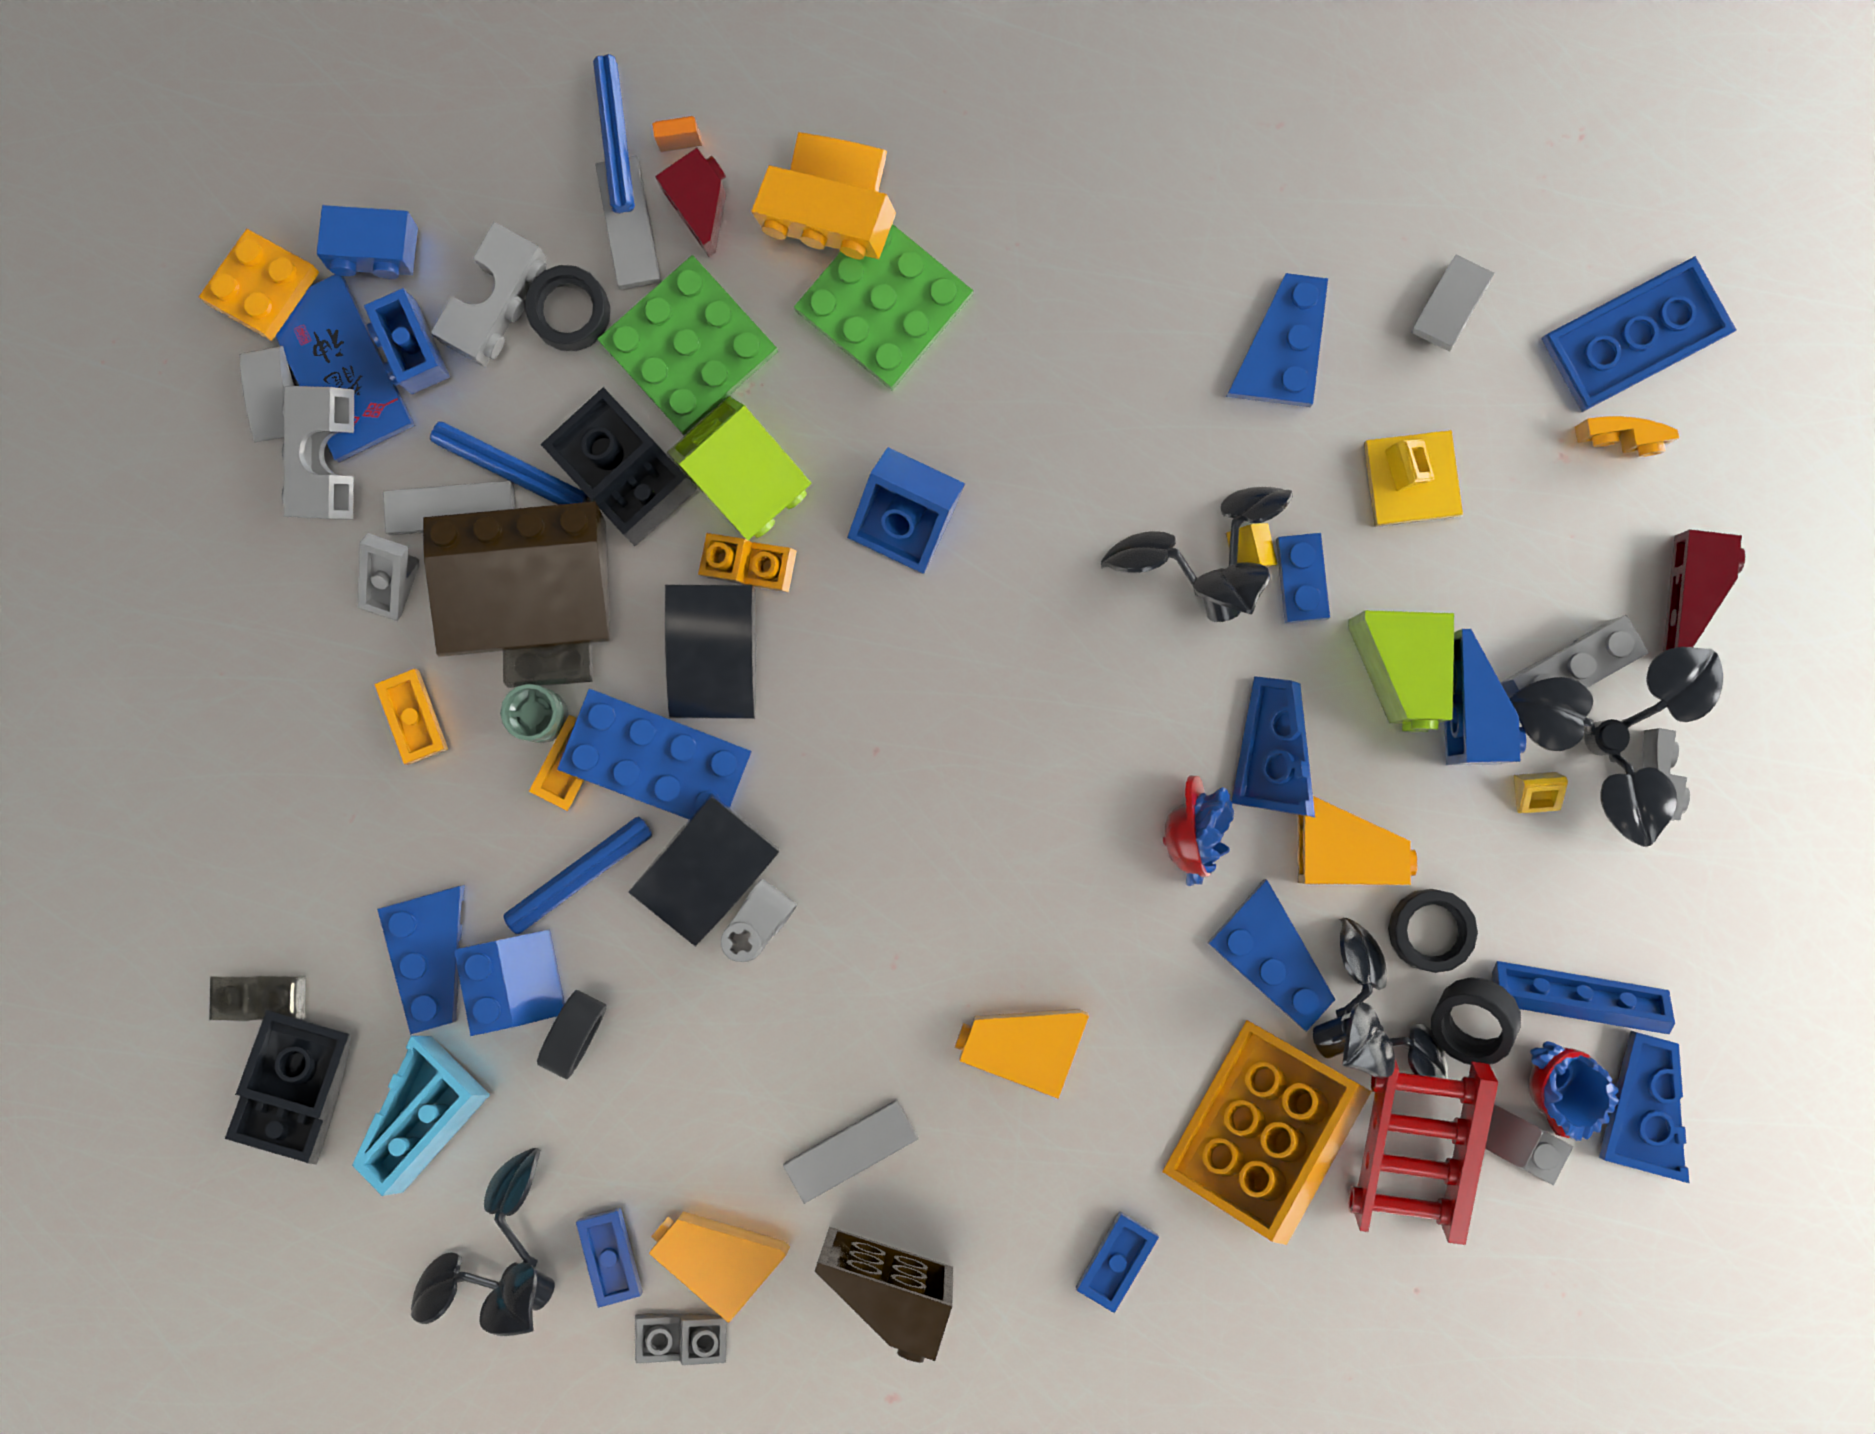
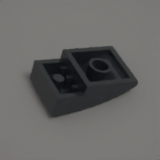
M604 387L540 444L592 502L596 501L599 509L634 546L642 541L697 490L690 479Z
M665 585V657L669 718L755 719L756 589L752 585Z
M711 793L628 893L696 946L734 906L780 851L776 845Z
M266 1010L235 1094L240 1096L225 1139L317 1165L339 1095L351 1035Z

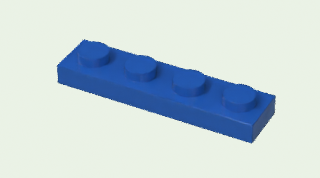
M1501 961L1496 962L1492 971L1493 982L1502 986L1515 998L1519 1009L1668 1035L1675 1025L1669 990Z

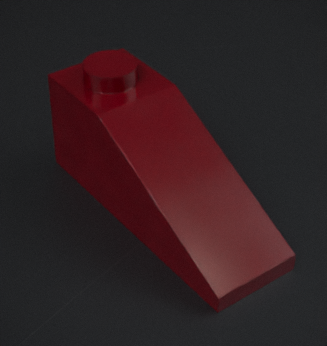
M1692 529L1675 535L1663 651L1676 647L1695 646L1738 579V574L1743 570L1745 550L1741 548L1742 535Z

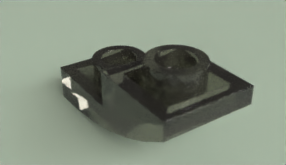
M306 976L210 977L209 1020H263L266 1010L299 1020L305 1019Z

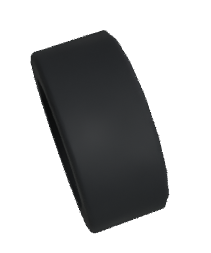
M558 265L544 270L532 281L526 294L525 312L530 326L546 344L560 351H579L592 346L605 332L610 322V304L606 292L590 272L577 266ZM566 284L577 285L583 288L590 295L593 303L589 322L580 330L571 333L559 332L553 329L546 322L543 313L544 302L547 296L557 287Z
M1437 889L1414 891L1401 899L1391 914L1388 927L1391 945L1399 958L1413 968L1433 973L1451 971L1466 962L1475 949L1478 935L1476 918L1467 903L1453 893ZM1428 905L1442 906L1450 911L1456 919L1458 926L1457 940L1451 950L1443 955L1433 957L1423 955L1414 949L1409 941L1407 932L1409 920L1414 912Z
M1470 977L1456 980L1445 988L1431 1016V1031L1437 1044L1450 1057L1471 1065V1062L1487 1063L1489 1065L1496 1064L1508 1056L1521 1028V1011L1515 998L1502 986L1488 979ZM1470 1004L1489 1011L1498 1020L1502 1028L1499 1037L1481 1039L1463 1032L1455 1024L1451 1016L1453 1007Z
M575 990L553 1023L539 1052L537 1065L564 1079H568L579 1065L594 1038L605 1014L606 1004L579 990Z

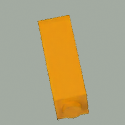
M1313 796L1315 817L1298 815V883L1411 885V876H1415L1417 873V853L1415 850H1411L1410 840Z
M1071 1009L974 1016L971 1026L963 1023L954 1048L962 1050L959 1056L960 1062L1059 1099L1089 1015L1083 1010Z
M683 1211L675 1221L668 1216L652 1234L651 1237L657 1243L649 1254L729 1323L785 1258L790 1246L783 1240Z

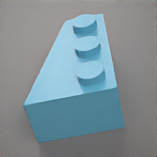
M411 1035L406 1046L408 1051L398 1073L392 1076L388 1085L390 1091L380 1113L375 1114L352 1164L381 1196L403 1193L490 1096L432 1036Z

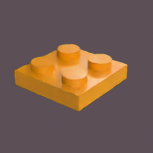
M246 228L198 297L206 305L272 341L320 272L311 263Z

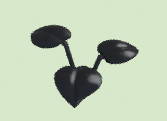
M1252 487L1234 492L1222 502L1220 507L1222 515L1233 518L1231 522L1229 567L1226 569L1213 570L1197 578L1181 552L1173 548L1176 544L1175 536L1160 531L1142 532L1120 541L1104 556L1101 561V568L1110 567L1121 572L1142 573L1156 569L1165 564L1169 558H1173L1192 584L1195 596L1203 598L1209 620L1225 622L1234 619L1241 612L1252 615L1261 593L1269 583L1270 574L1268 568L1264 565L1251 562L1237 563L1239 528L1244 521L1262 523L1280 514L1292 500V490L1275 487Z
M1676 647L1657 655L1648 667L1646 681L1650 693L1661 701L1622 721L1610 719L1594 723L1592 719L1587 718L1586 716L1593 707V696L1583 684L1571 678L1554 677L1536 681L1523 687L1509 698L1526 734L1538 746L1550 751H1564L1576 746L1582 740L1585 732V744L1592 753L1601 756L1609 755L1611 762H1616L1625 770L1626 774H1613L1603 781L1600 792L1601 804L1605 815L1619 833L1642 847L1651 846L1672 819L1677 806V792L1670 778L1662 771L1646 767L1634 772L1633 766L1620 755V752L1626 749L1630 741L1628 728L1662 711L1666 707L1670 714L1679 722L1695 721L1708 714L1716 705L1723 686L1722 664L1718 654L1713 649Z
M1349 918L1339 919L1342 922L1340 933L1342 960L1352 979L1362 985V990L1345 1007L1336 1010L1337 1018L1314 1027L1313 1040L1319 1053L1327 1059L1344 1053L1343 1066L1362 1070L1377 1078H1386L1393 1074L1395 1068L1393 1046H1403L1409 1050L1408 1063L1415 1075L1449 1079L1445 1052L1437 1044L1430 1028L1424 1024L1413 1025L1410 1028V1038H1389L1383 1032L1384 1027L1380 1024L1376 1012L1369 1004L1363 1001L1372 994L1373 988L1381 990L1386 987L1387 967L1384 955L1376 940L1364 927Z
M532 1148L507 1161L492 1177L484 1197L485 1211L489 1214H495V1223L522 1258L523 1262L520 1264L515 1262L509 1265L504 1271L501 1280L497 1282L471 1273L459 1272L462 1257L457 1253L441 1255L426 1268L416 1285L410 1314L414 1321L419 1324H429L439 1319L453 1302L457 1292V1283L467 1281L493 1289L486 1297L480 1312L479 1322L483 1330L497 1336H514L534 1331L533 1310H540L548 1303L554 1292L555 1282L549 1276L535 1269L538 1260L529 1255L506 1223L505 1217L506 1215L515 1214L524 1203L533 1182L540 1149Z

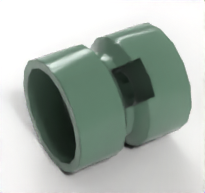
M525 684L515 687L506 695L502 702L500 715L504 727L511 735L521 740L546 743L557 738L569 713L565 701L559 694L539 685Z

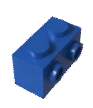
M322 205L317 256L328 270L340 276H355L356 272L373 273V275L383 279H397L399 275L413 276L418 227L408 211Z
M404 288L364 305L371 321L367 324V329L376 346L383 348L388 360L384 362V367L395 386L400 385L410 394H415L450 378L417 301Z

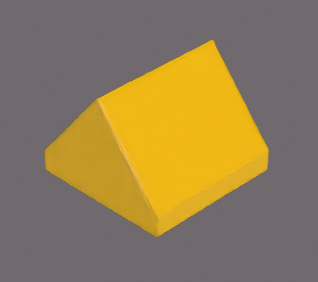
M1423 439L1403 440L1385 450L1397 491L1435 480Z
M1268 523L1249 524L1239 528L1237 563L1251 562L1264 565L1265 567L1278 565ZM1231 531L1225 533V534H1226V538H1227V542H1228L1229 551H1230V536H1231Z
M1558 772L1514 775L1517 812L1560 811L1568 785L1567 777Z

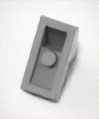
M370 533L366 534L360 542L358 608L396 621L399 620L419 568V559L408 555V546Z
M1494 1104L1485 1149L1554 1185L1574 1146Z

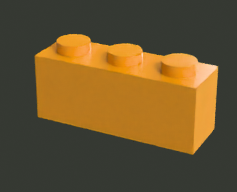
M770 165L767 168L751 211L762 227V231L770 237L780 240L786 239V236L800 239L805 245L820 250L824 249L825 246L836 248L846 256L854 259H863L864 256L875 259L880 258L896 215L885 193Z

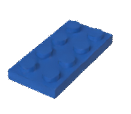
M589 689L557 770L690 820L711 793L730 808L752 751Z

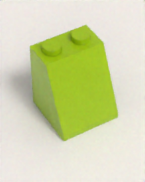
M731 396L727 397L667 451V454L747 541L753 536L759 538L767 533L775 524L773 518L785 507L789 510L798 505L807 495L805 489L812 484L747 407Z
M1365 610L1348 620V629L1389 723L1402 724L1403 732H1428V730H1438L1439 723L1452 720L1454 613Z

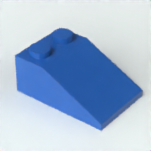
M1460 629L1454 632L1452 720L1444 722L1446 766L1497 765L1520 762V753H1524L1526 749V732L1523 727H1519V716L1472 629Z

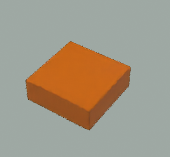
M693 116L652 123L654 138L660 152L702 146L700 130Z

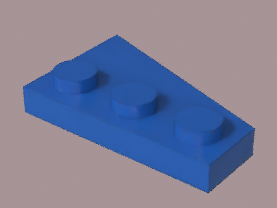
M1285 274L1226 397L1311 407L1313 405L1328 278Z
M1254 676L1231 801L1233 804L1315 817L1300 683L1292 680Z
M1267 879L1260 883L1207 942L1306 1032L1336 1000Z
M464 885L377 909L410 1035L456 1022L459 975L454 950L459 949V941L462 935L460 917L461 901H464Z
M1630 1031L1617 1083L1619 1091L1615 1095L1619 1101L1615 1106V1111L1609 1115V1123L1606 1126L1599 1158L1690 1184L1689 1169L1685 1166L1684 1144L1687 1142L1686 1129L1682 1126L1680 1099L1683 1097L1679 1044Z

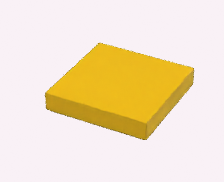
M1452 430L1373 439L1364 442L1375 527L1454 518L1463 515ZM1423 439L1435 480L1397 491L1385 450L1403 440Z

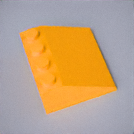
M1246 1020L1162 1172L1268 1240L1287 1245L1372 1091Z

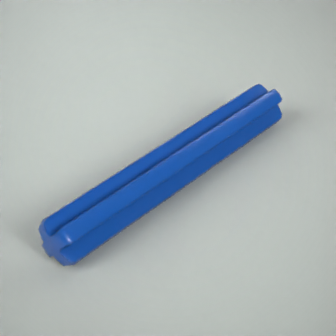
M611 54L598 55L593 60L609 200L613 212L620 214L631 212L635 207L618 64L615 57Z
M442 421L436 423L430 434V440L434 444L555 504L587 502L588 496L582 490Z
M635 817L508 910L503 916L508 928L515 934L525 931L652 837L650 827L641 817Z

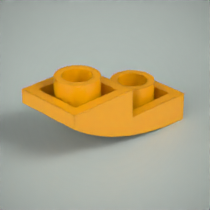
M798 132L790 170L878 192L887 151L846 140Z
M1604 416L1587 418L1575 426L1577 443L1592 441L1593 447L1596 448L1621 442L1622 453L1638 451L1639 457L1666 452V445L1679 439L1677 429L1659 422L1636 417Z
M706 533L698 575L789 593L797 551L789 547L751 542L744 538Z

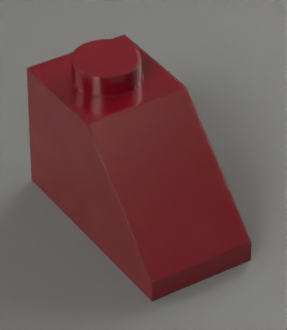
M695 148L657 174L655 178L664 195L707 256L710 257L716 253L726 200V193L721 181L726 178V175L712 155L705 159L699 149Z

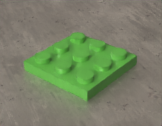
M892 224L879 259L864 256L863 259H854L840 252L797 302L794 309L817 330L893 391L970 300L974 290Z
M693 255L598 338L602 346L683 435H686L778 353L777 347Z

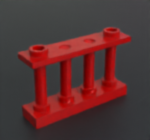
M1396 1060L1394 1072L1391 1076L1377 1078L1371 1075V1090L1375 1092L1358 1187H1351L1348 1202L1349 1212L1355 1214L1360 1231L1369 1232L1372 1211L1436 1220V1223L1442 1226L1448 1243L1466 1245L1498 1087V1080L1489 1064L1471 1062L1469 1076H1464L1462 1080L1400 1073ZM1395 1090L1459 1098L1463 1104L1460 1118L1455 1117L1453 1121L1393 1114L1391 1110ZM1392 1131L1452 1139V1143L1455 1144L1453 1157L1447 1158L1443 1162L1383 1154L1387 1132ZM1380 1171L1442 1179L1447 1185L1445 1197L1439 1198L1435 1202L1376 1194Z

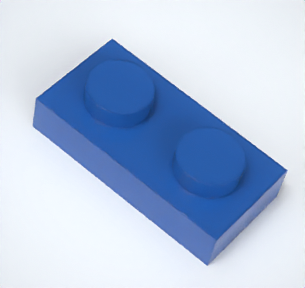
M1321 533L1278 537L1276 539L1285 624L1329 619L1330 610Z
M621 1208L578 1219L576 1225L597 1307L600 1308L640 1297L643 1291Z
M1120 1211L1076 1285V1290L1115 1314L1159 1238L1158 1234Z

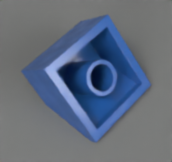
M887 447L869 475L847 538L924 574L950 522L965 483Z
M550 929L454 950L470 1036L557 1017L563 1008L565 1001Z

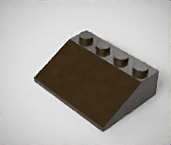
M596 501L423 517L424 564L436 654L438 657L610 641L606 521Z
M829 1227L814 1272L890 1347L898 1349L897 1354L900 1357L917 1363H923L925 1358L935 1361L952 1309L953 1266Z

